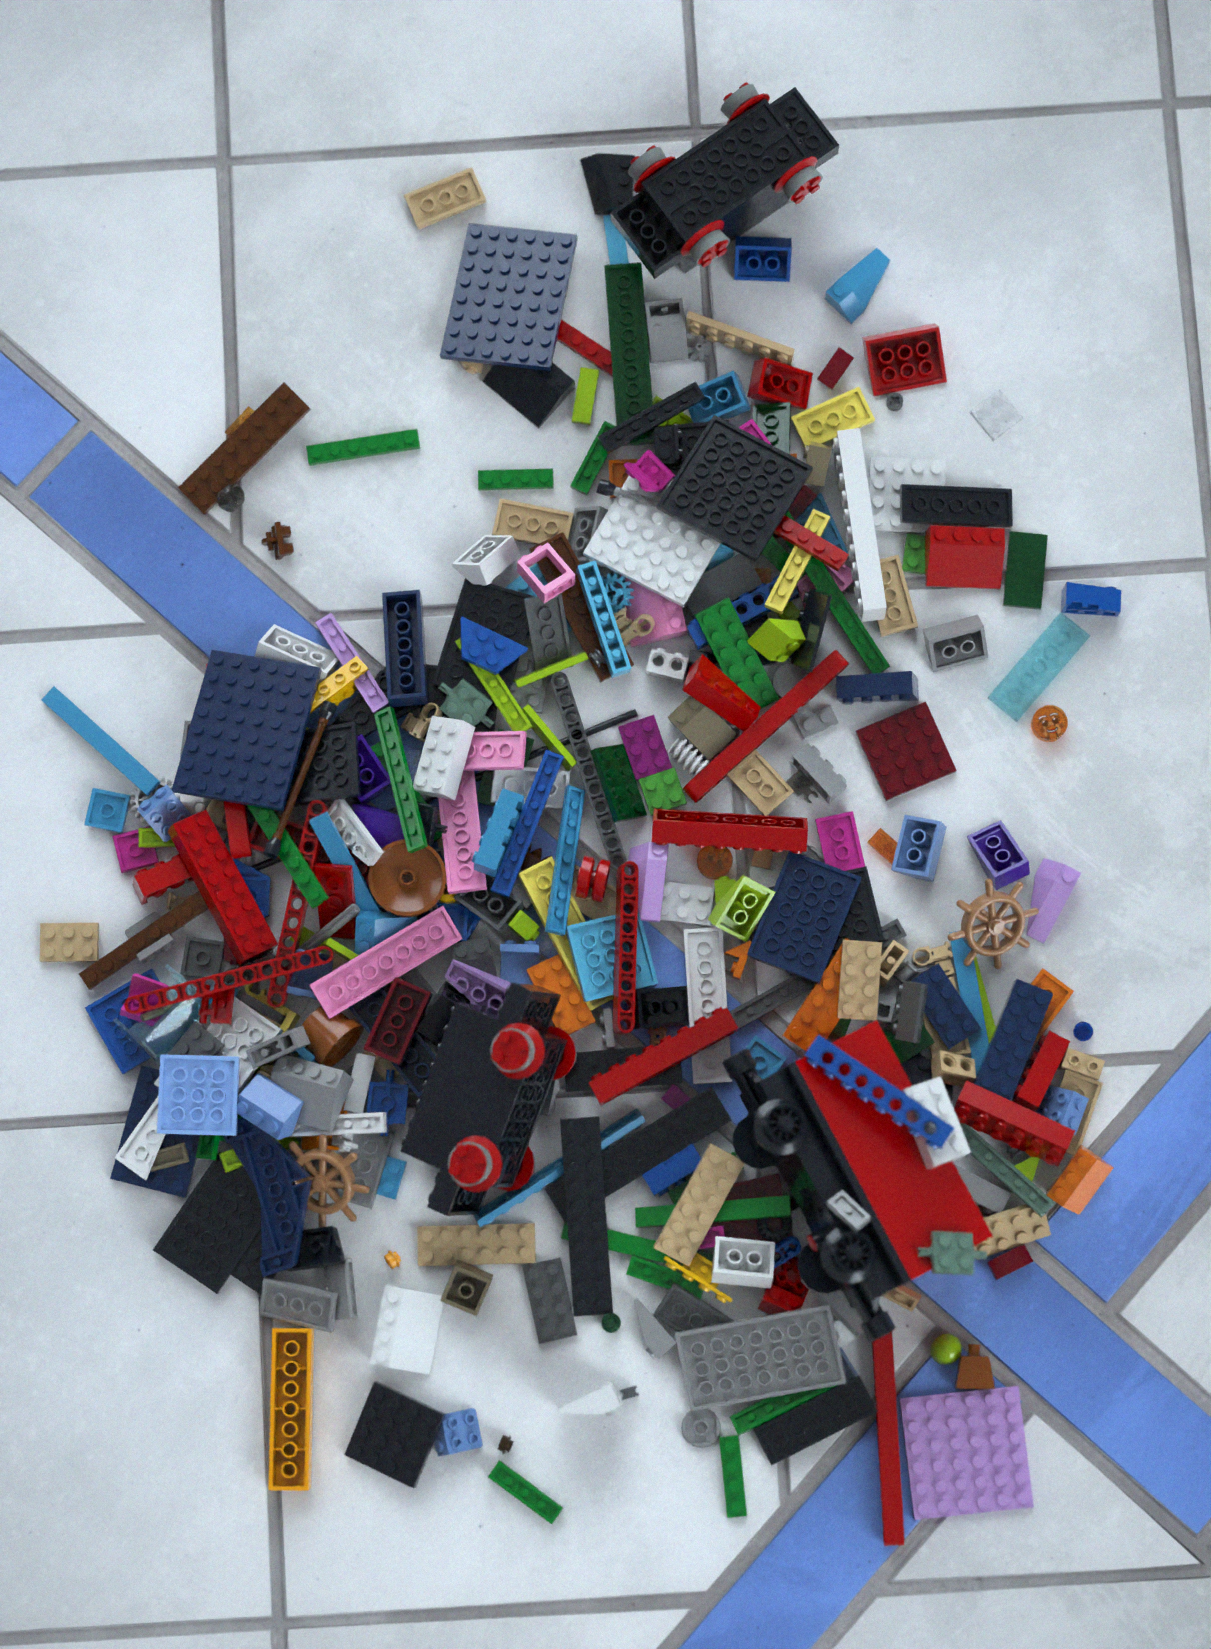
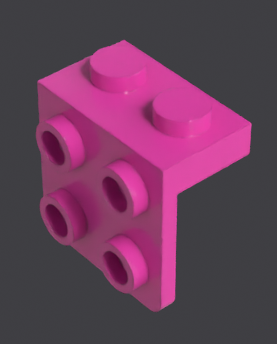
M647 450L636 463L626 462L624 464V467L627 469L626 473L631 478H636L640 482L639 486L646 492L661 493L675 477L651 450Z
M135 973L131 978L128 998L169 986ZM154 994L151 995L149 1003L152 1006L156 1005L158 997ZM135 999L132 1000L130 1008L133 1011L137 1010L139 1002ZM124 1005L120 1010V1015L155 1028L163 1017L161 1015L142 1022L140 1015L146 1012L131 1014L126 1011Z

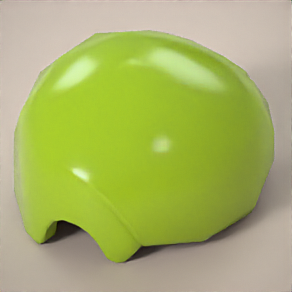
M941 1334L931 1343L930 1354L933 1360L940 1365H950L957 1361L961 1355L962 1345L953 1334Z

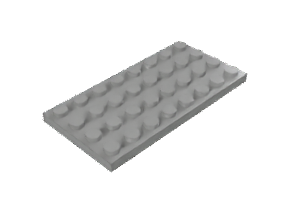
M830 1304L675 1333L691 1412L847 1383Z

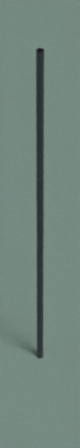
M636 709L585 729L586 736L588 737L637 717ZM581 732L572 735V738L575 740H579L582 737ZM568 737L559 740L563 746L570 744ZM547 746L533 750L528 761L544 755L545 750H550ZM484 771L475 774L476 782L482 780ZM426 795L422 796L425 802H429L431 800L438 798ZM397 806L387 810V812H391L392 810L398 812ZM269 858L250 867L260 871L282 861Z

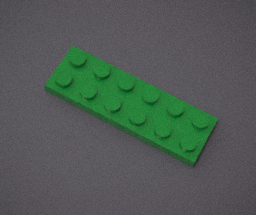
M727 597L695 614L694 616L722 672L761 707L760 709L779 700L755 649L748 644L747 640L749 637L730 599Z

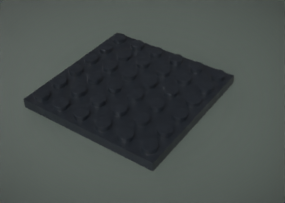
M713 415L658 502L656 509L757 562L812 473L813 467Z

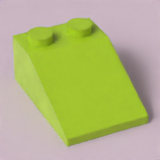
M742 875L717 902L708 920L714 926L747 942L774 896L775 891Z

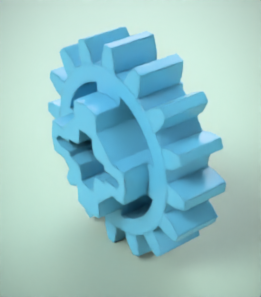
M608 573L607 577L601 576L614 613L623 609L625 605H632L629 602V599H634V596L630 595V592L634 591L633 588H629L631 581L625 582L626 577H620L618 573H615L614 576L612 573Z

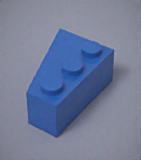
M1066 582L1062 589L1061 613L1118 617L1121 612V590L1116 589V587H1099Z
M691 1144L686 1149L644 1173L642 1177L653 1195L658 1194L661 1197L669 1192L668 1187L673 1184L677 1187L686 1181V1176L693 1175L701 1157L694 1145Z

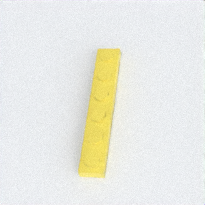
M813 509L804 527L821 537L830 521V516ZM796 546L793 547L765 603V608L781 615L783 614L811 558L810 554Z

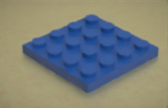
M152 968L141 974L160 982ZM131 981L85 1007L122 1074H126L175 1045L188 1030L177 1010L164 1014L156 1028L120 1015V1010L129 995Z

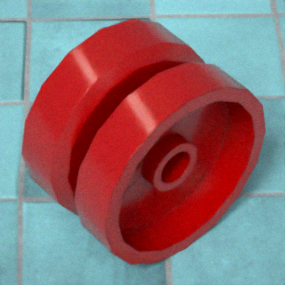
M584 855L576 882L577 898L586 899L590 888H593L592 900L603 902L611 861L601 859L597 870H594V857Z

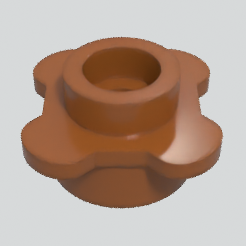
M665 1027L650 1028L648 1030L650 1035L649 1044H653V1046L659 1045L660 1040L666 1037L667 1029Z

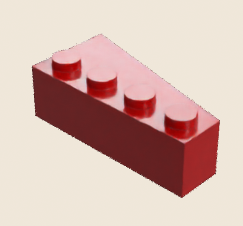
M703 654L689 668L682 689L684 692L743 732L758 718L761 707Z
M180 854L173 856L172 860L166 863L164 861L156 863L154 868L149 870L144 868L136 872L132 885L141 905L148 903L147 898L163 896L169 888L175 890L185 884V880L189 882L194 881Z
M1049 1031L1046 1036L1042 1034L1037 1043L1040 1047L1037 1052H1033L1029 1060L1031 1064L1029 1068H1025L1021 1076L1023 1080L1021 1084L1018 1083L1012 1102L1034 1112L1037 1110L1071 1041L1052 1031Z

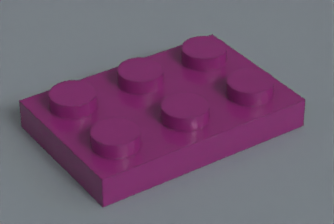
M654 715L618 726L636 781L672 768Z

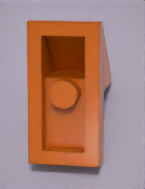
M751 941L724 953L726 956L738 959V962H733L730 972L734 973L732 978L739 981L748 958L747 952L752 943Z

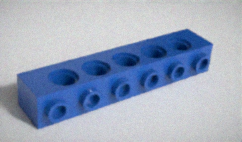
M779 575L774 577L772 582L767 585L766 583L760 584L752 593L745 592L739 596L738 600L734 602L731 600L735 611L738 607H744L747 610L745 614H739L736 611L743 626L772 612V610L765 608V603ZM795 588V590H794V592H793V594H792V596H791L789 602H791V601H793L794 599L798 598V594H799V593H798V591L796 590V588ZM761 598L764 603L762 605H755L753 600ZM697 620L690 621L688 623L689 626H687V633L698 651L709 644Z

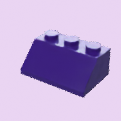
M361 734L358 736L361 796H358V799L362 804H367L379 796L391 782L389 774Z

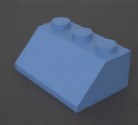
M904 815L891 870L915 879L933 882L947 827L941 821Z
M258 1073L239 1094L237 1114L275 1139L280 1140L292 1135L304 1101Z

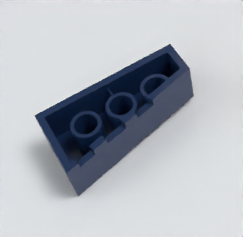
M912 671L836 676L837 699L844 705H851L854 702L919 701L918 678Z

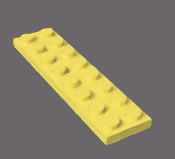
M552 856L518 873V878L544 927H546L555 864ZM572 894L570 897L567 926L586 922ZM547 932L570 977L582 995L566 933L564 936ZM613 995L588 1001L586 1004L591 1011L612 1000Z

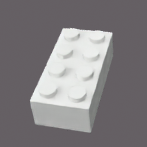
M432 716L413 783L415 791L426 796L450 800L456 799L475 730L474 726L463 720Z
M941 1077L902 1090L903 1093L955 1128L942 1149L937 1147L934 1150L925 1143L927 1139L921 1135L919 1138L914 1136L927 1170L971 1153ZM914 1111L907 1114V1120L911 1123L916 1122L919 1118V1115ZM927 1123L924 1126L926 1134H933L936 1130L935 1125L932 1123Z

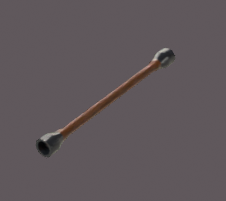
M323 701L321 705L318 726L300 768V773H298L299 775L277 826L278 828L264 848L263 854L270 858L277 859L280 853L285 825H287L325 726H327L337 709V706L332 702Z

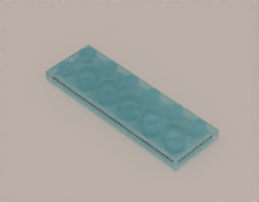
M1060 612L988 696V699L1018 722L1089 639L1090 635Z

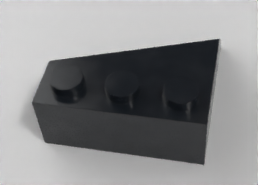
M597 153L580 159L595 214L611 215V211L633 197L634 179L628 174V170L631 166L630 162L635 158V155Z

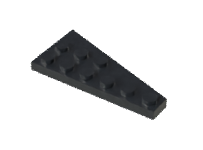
M385 667L377 674L375 681L388 700ZM360 693L331 724L355 722L357 724L358 736L362 734L364 738L378 731L375 716ZM420 705L392 707L395 711L396 720L419 708Z

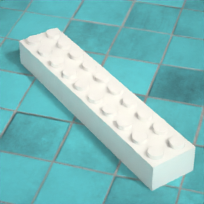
M860 428L837 431L836 438H833V455L836 456V474L839 473L838 489L841 491L842 496L840 498L841 508L844 509L843 523L844 527H847L846 543L847 545L850 544L848 551L849 562H853L851 577L852 580H855V587H853L854 597L858 598L856 605L857 616H861V622L883 620L887 606Z

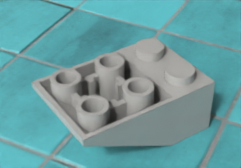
M682 298L645 302L651 363L688 359Z

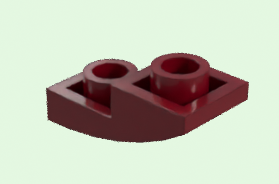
M839 347L817 380L832 390L854 357Z
M1025 1244L994 1258L987 1262L995 1280H998L1034 1261Z

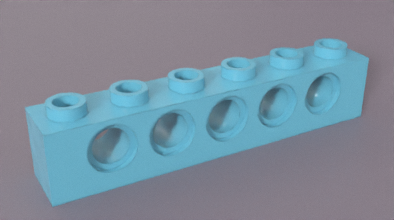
M596 560L577 566L576 573L611 678L630 673L632 668Z

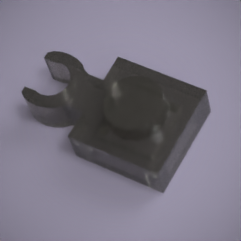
M800 769L786 781L794 790L796 796L804 795L807 803H812L808 798L810 794L818 798V794L809 788L813 783Z

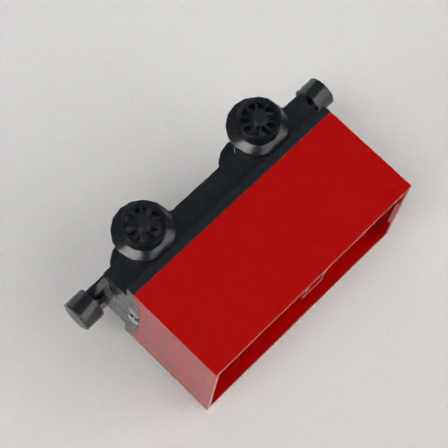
M877 1020L832 1042L833 1045L900 1091L912 1087ZM744 1049L722 1062L730 1079H734L742 1093L739 1096L748 1111L747 1116L737 1124L733 1132L732 1144L735 1154L744 1164L751 1168L764 1169L771 1166L778 1168L782 1178L788 1184L793 1194L790 1196L791 1211L800 1207L811 1231L807 1235L808 1244L803 1247L798 1257V1270L801 1279L807 1287L817 1293L829 1294L838 1290L842 1291L851 1308H855L863 1322L860 1326L868 1341L873 1342L894 1331L896 1328L888 1312L883 1311L881 1308L879 1297L932 1270L930 1256H918L917 1253L919 1252L917 1251L919 1247L930 1248L931 1233L933 1231L973 1233V1246L993 1237L954 1162L950 1161L927 1170L914 1135L908 1132L910 1129L908 1126L896 1124L891 1120L892 1115L887 1112L885 1114L880 1113L874 1108L876 1104L870 1100L866 1103L857 1097L859 1094L853 1088L849 1091L841 1086V1080L837 1077L831 1079L823 1073L825 1069L819 1065L815 1068L809 1064L806 1056L762 1079L755 1070L757 1065L749 1049ZM830 1053L824 1054L822 1062L825 1064L832 1063L833 1055ZM842 1065L839 1068V1073L843 1076L848 1075L850 1067ZM863 1076L858 1077L856 1085L858 1087H865L867 1085V1078ZM876 1088L873 1091V1097L876 1099L883 1098L884 1090ZM892 1100L890 1102V1108L893 1111H898L902 1106L899 1100ZM841 1190L871 1216L870 1221L857 1232H854L827 1206V1201Z

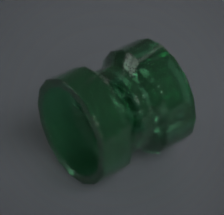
M614 1313L604 1315L601 1321L603 1330L608 1333L618 1331L621 1326L619 1316Z

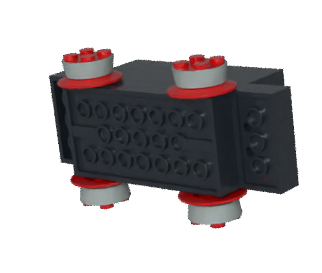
M746 82L737 91L729 93L723 99L724 103L720 110L728 118L727 124L677 159L675 157L666 158L661 147L653 145L643 155L636 156L631 160L628 174L636 181L633 190L638 194L611 211V221L654 279L676 264L679 265L684 273H687L695 266H702L703 268L708 266L717 256L721 257L727 252L726 247L736 239V236H741L789 202L799 204L804 200L805 196L809 193H815L820 188L819 183L822 181L823 176L816 168L838 154L839 144L796 87L769 104L770 97L768 94L763 93L759 95L754 85Z
M511 982L505 991L506 997L499 1010L483 1005L457 1002L452 1007L449 1023L443 1030V1039L436 1049L437 1055L429 1067L428 1079L422 1086V1095L416 1102V1111L409 1121L407 1135L404 1136L401 1142L402 1148L400 1152L440 1169L435 1178L436 1184L434 1189L428 1196V1208L445 1216L479 1215L488 1188L512 1191L520 1189L531 1178L536 1162L535 1156L528 1145L553 1080L561 1079L569 1073L576 1062L577 1056L576 1046L570 1035L561 1028L550 1026L561 994L541 986Z

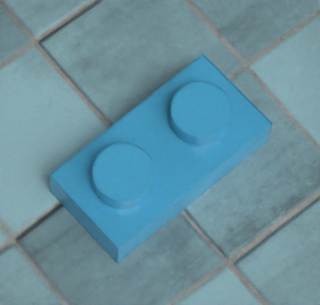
M387 1157L377 1190L378 1195L396 1200L407 1164L406 1161Z

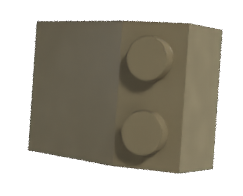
M689 696L668 716L670 722L709 761L737 735L717 713L692 696Z

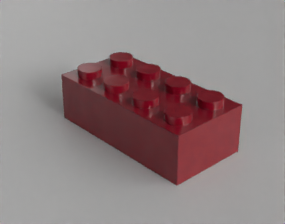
M395 977L363 1049L402 1066L433 994Z

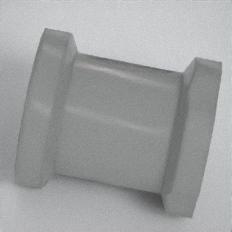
M906 961L905 965L898 972H894L893 975L903 984L904 981H908L919 973L909 961Z

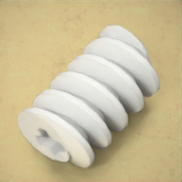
M678 738L668 748L667 753L674 752L672 758L676 759L679 757L677 763H684L683 769L690 768L688 774H695V777L708 765L709 760L702 761L704 755L697 756L698 749L692 751L693 744L686 745L687 738L683 740Z

